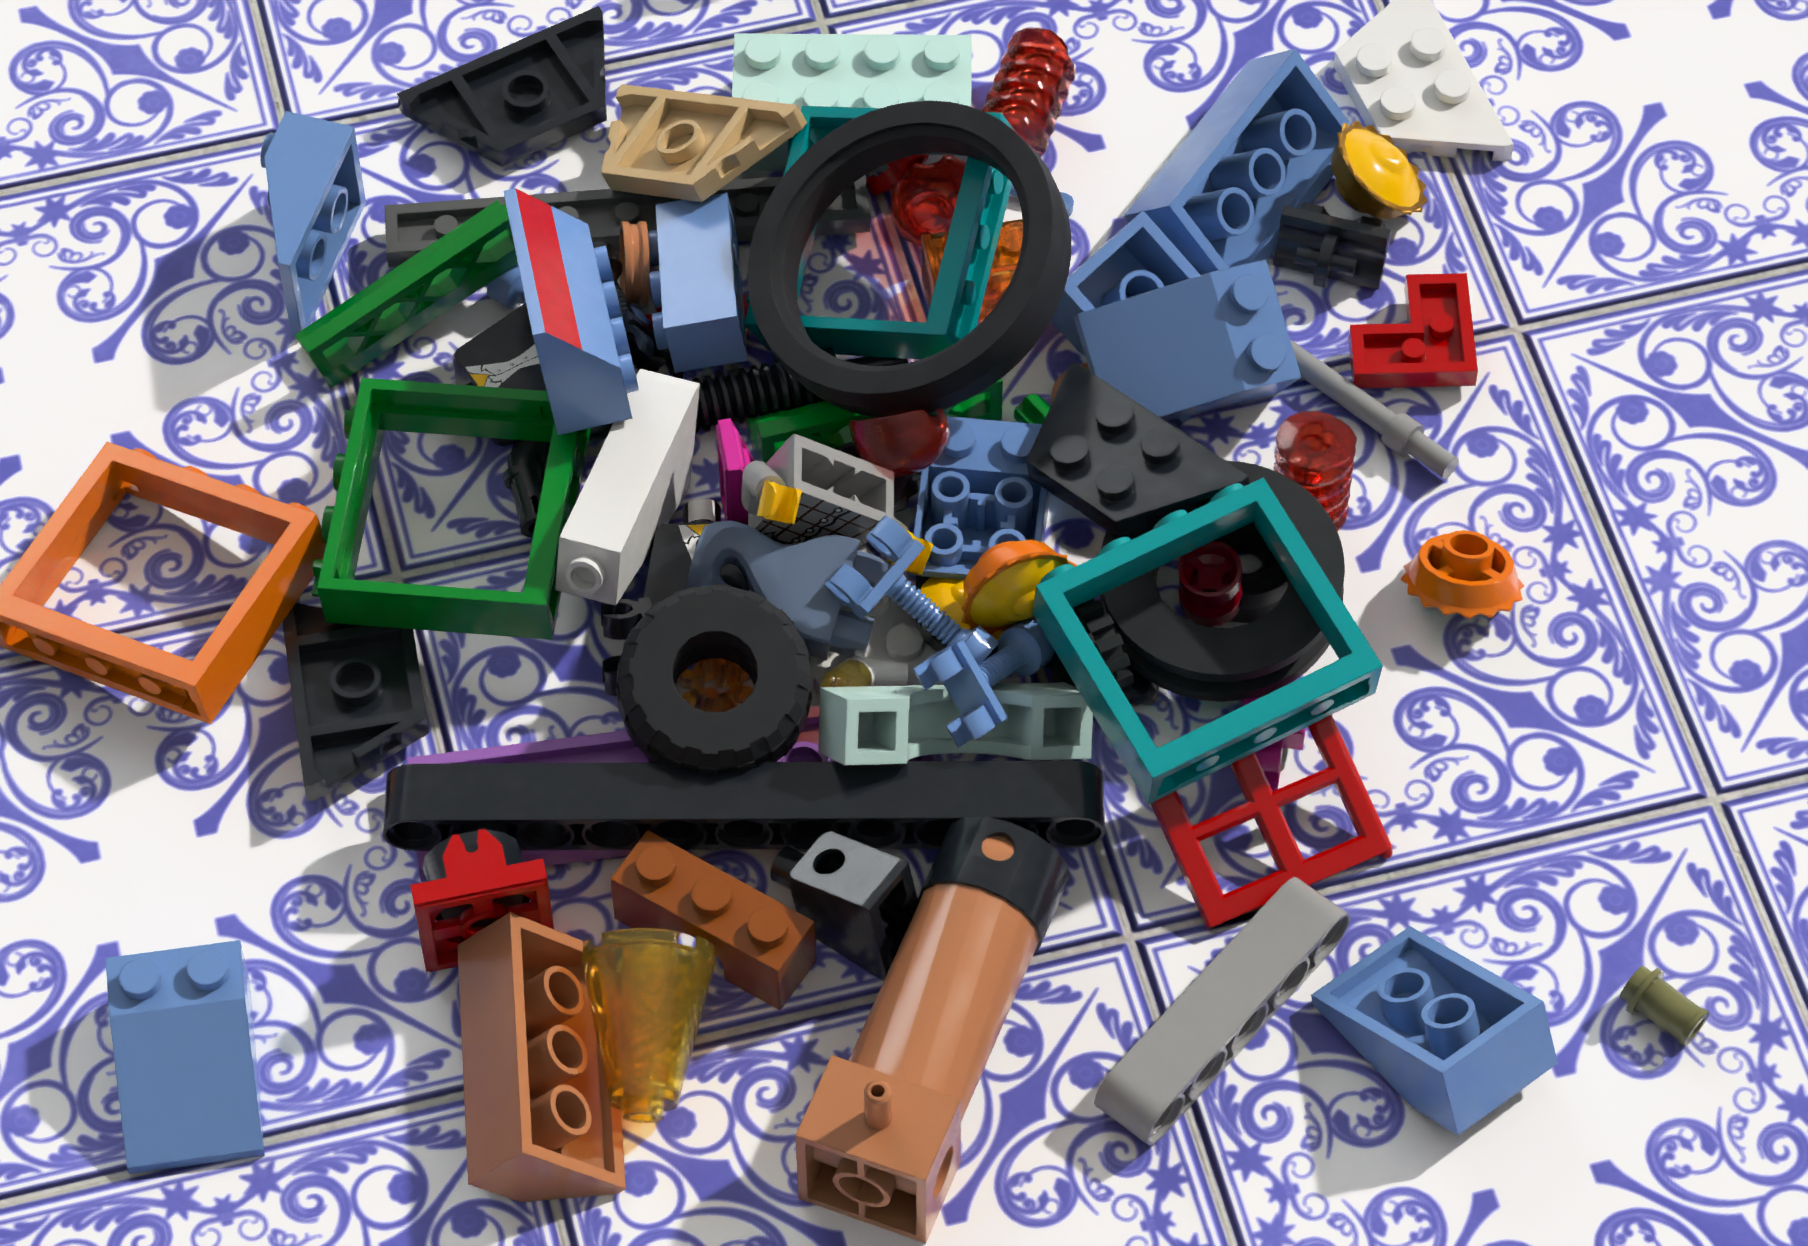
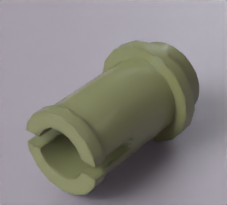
M1642 965L1631 976L1620 993V998L1628 1003L1626 1011L1632 1015L1639 1011L1679 1040L1678 1042L1681 1045L1687 1046L1704 1026L1710 1015L1709 1011L1699 1007L1662 979L1664 972L1661 969L1656 968L1654 971H1651Z

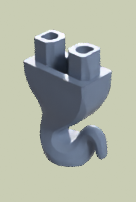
M721 521L703 527L694 552L685 589L692 586L693 588L711 586L712 584L728 585L720 577V572L727 564L735 565L745 577L751 591L765 597L767 601L779 610L782 609L794 622L797 632L802 639L804 638L810 656L827 661L831 651L841 655L864 657L875 619L866 616L860 619L854 613L842 610L844 604L836 599L824 584L845 563L858 571L874 587L889 570L891 563L873 554L860 551L861 540L840 535H824L797 544H782L770 539L749 525L735 521Z

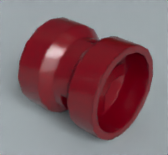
M1212 541L1181 556L1178 564V595L1180 608L1185 617L1198 625L1207 627L1221 626L1231 621L1239 612L1242 604V565L1236 551L1225 543Z

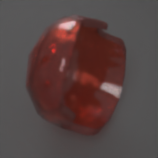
M943 155L939 161L931 164L914 163L903 175L902 180L898 181L892 190L890 211L896 228L906 241L928 250L945 249L966 166L964 161L955 156Z
M940 408L936 409L937 415H930L923 410L867 420H850L848 425L859 458L893 471L894 477L897 478L922 472L943 454L950 443L951 436L946 415Z

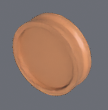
M623 221L620 223L619 260L623 265L622 274L620 275V287L630 305L648 306L650 260L646 221H639L637 224H630L627 221Z

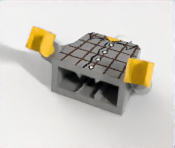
M797 434L789 437L767 463L752 461L743 470L741 502L744 509L748 511V525L770 539L782 544H797L819 536L840 535L861 540L860 545L869 543L866 536L886 515L899 523L910 534L912 539L918 540L925 547L905 570L915 575H922L933 544L927 540L915 537L906 525L894 517L893 471ZM889 559L886 560L887 562L891 563V565L894 564L893 561Z

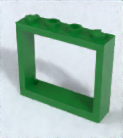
M361 378L356 405H351L350 410H345L344 434L345 438L348 439L346 454L338 453L334 461L333 487L337 491L335 505L326 506L323 513L322 540L326 544L323 559H315L312 565L315 578L311 594L314 597H320L326 623L553 640L561 591L555 590L559 537L579 497L591 429L588 428L558 435L547 391ZM385 430L550 442L523 592L354 580Z

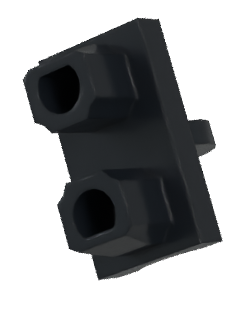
M1303 202L1298 208L1285 205L1281 213L1279 236L1273 265L1314 274L1313 285L1327 288L1330 279H1335L1378 290L1383 278L1391 230L1385 228L1383 220L1361 216L1359 219L1352 221L1330 216L1324 206Z

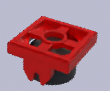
M481 829L452 835L435 845L425 856L423 871L426 882L410 885L426 972L458 967L457 945L509 912L554 929L548 878L543 858L524 862L521 847L516 838L504 832Z

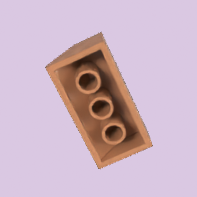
M509 912L457 945L468 1184L518 1202L618 1194L626 1189L611 952Z

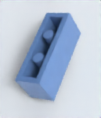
M727 192L711 195L703 202L679 200L656 204L657 230L648 231L652 265L653 267L659 266L658 271L649 273L654 305L656 308L662 307V312L652 313L653 330L658 350L669 348L675 373L748 361L739 241Z

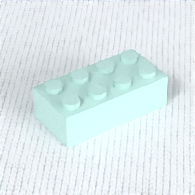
M734 33L732 97L793 104L798 105L800 110L802 106L883 108L913 101H945L971 107L972 35ZM788 140L746 171H785L789 157ZM929 155L925 164L915 172L955 173L956 168L960 164L967 162L968 156ZM885 164L871 172H884L889 166Z

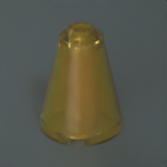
M631 928L603 932L601 946L594 947L590 938L583 941L581 961L609 1104L613 1108L623 1111V1119L637 1123L659 1122L664 1119V1112L671 1111L678 1106L716 964L715 946L707 939L696 936V948L678 944V931L668 929Z

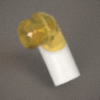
M854 656L827 672L823 677L820 687L906 686L908 664Z

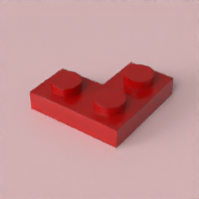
M1467 273L1406 275L1404 287L1408 323L1350 325L1348 343L1352 383L1360 389L1476 386L1478 366Z

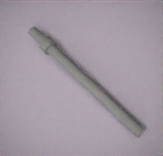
M1291 340L1301 377L1382 434V443L1402 457L1410 454L1443 479L1448 478L1454 472L1459 459L1424 434L1425 429L1423 425L1404 412L1396 415Z

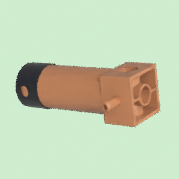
M986 816L964 817L950 825L917 899L919 904L849 1060L831 1055L797 1130L795 1142L798 1198L800 1200L927 1243L961 1163V1121L1033 954L1038 952L1070 879L1066 861L1052 845L1032 831L1009 821Z

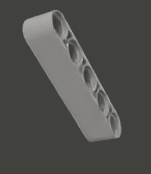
M1293 877L1289 879L1113 1067L1096 1093L1095 1106L1147 1145H1153L1158 1142L1329 956L1344 936L1351 919L1350 914L1299 878Z

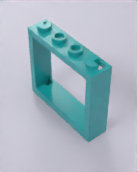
M802 106L801 112L807 124L794 135V138L788 139L789 157L784 175L800 156L831 131L854 118L880 108ZM986 112L1012 128L1002 113ZM927 153V154H925V155L963 156V155L950 154V153ZM971 157L967 158L926 322L800 315L803 326L811 341L822 350L833 348L835 355L921 360L941 352L969 334L977 327L1012 182L990 165ZM818 222L809 236L799 264L797 301ZM748 294L745 301L749 304L744 324L768 351H772L756 323Z
M1264 477L1246 486L1240 483L1227 486L1215 494L1208 504L1189 513L1185 510L1172 512L1162 518L1154 526L1153 530L1131 540L1129 537L1115 539L1105 545L1095 558L1076 567L1072 564L1061 565L1047 573L1040 583L1036 585L1033 616L1147 804L1153 803L1375 694L1383 668L1382 663ZM1253 522L1339 660L1157 748L1072 608Z

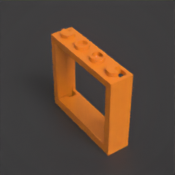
M106 442L1 583L0 647L211 725L314 578L313 562L315 559H323L326 544L322 540V528L317 514L300 503L291 502L286 504L263 496L248 485L237 484L234 486L211 478L196 467L185 466L182 468L159 460L144 449L134 448L130 450ZM126 493L274 545L193 661L43 607Z

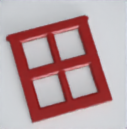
M1332 715L1308 726L1327 767L1324 770L1272 791L1256 754L1248 755L1230 764L1247 803L1193 826L1177 791L1150 803L1207 930L1264 906L1279 888L1293 877L1299 878L1310 886L1379 855L1384 859L1392 856V849L1394 848ZM1334 784L1358 836L1307 859H1303L1280 807ZM1255 819L1278 871L1223 894L1200 842Z

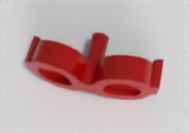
M929 155L908 156L888 163L889 168L877 177L873 175L866 178L867 188L872 195H879L910 180L909 175L921 168L928 160Z

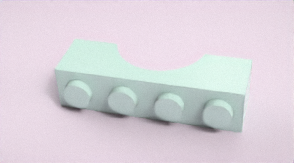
M1064 682L996 684L991 689L1008 718L997 724L976 740L972 738L958 748L946 725L961 716L944 685H933L926 691L922 685L820 687L818 752L843 765L907 764L908 760L914 757L948 753L990 754L1026 760L1091 759L1093 713L1078 688Z

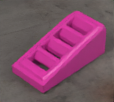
M731 418L718 420V425H715L719 487L725 521H741L748 525V511L744 509L741 502L742 475L747 464L755 460Z

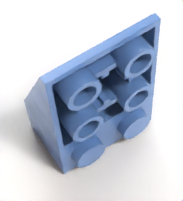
M929 415L913 535L932 543L933 548L922 575L909 573V575L963 580L981 555L999 543L1031 539L1044 542L1050 492L1029 478L1026 463L1042 424Z

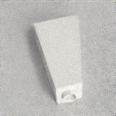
M640 369L636 374L639 391L627 393L632 418L613 423L559 537L555 590L615 606L653 548L656 529L662 524H668L690 489L700 383Z

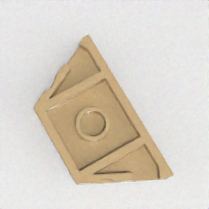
M622 84L616 94V99L622 107L620 120L612 121L608 134L610 147L604 154L601 174L611 190L703 202L802 130L807 121L798 105Z

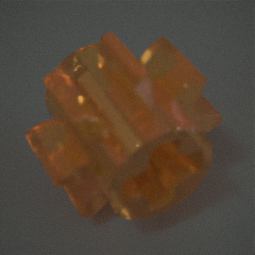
M722 658L703 659L696 662L693 671L686 669L677 680V684L680 687L689 690L681 697L692 707L706 712H725L742 704L753 691L751 687L742 685L751 679L749 674L736 663ZM713 681L718 688L727 686V691L719 694L713 686L705 688V684Z

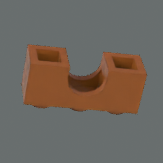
M648 830L610 878L614 918L668 949L671 948L681 933L696 938L711 949L719 958L724 968V978L726 981L780 1011L816 963L815 921Z

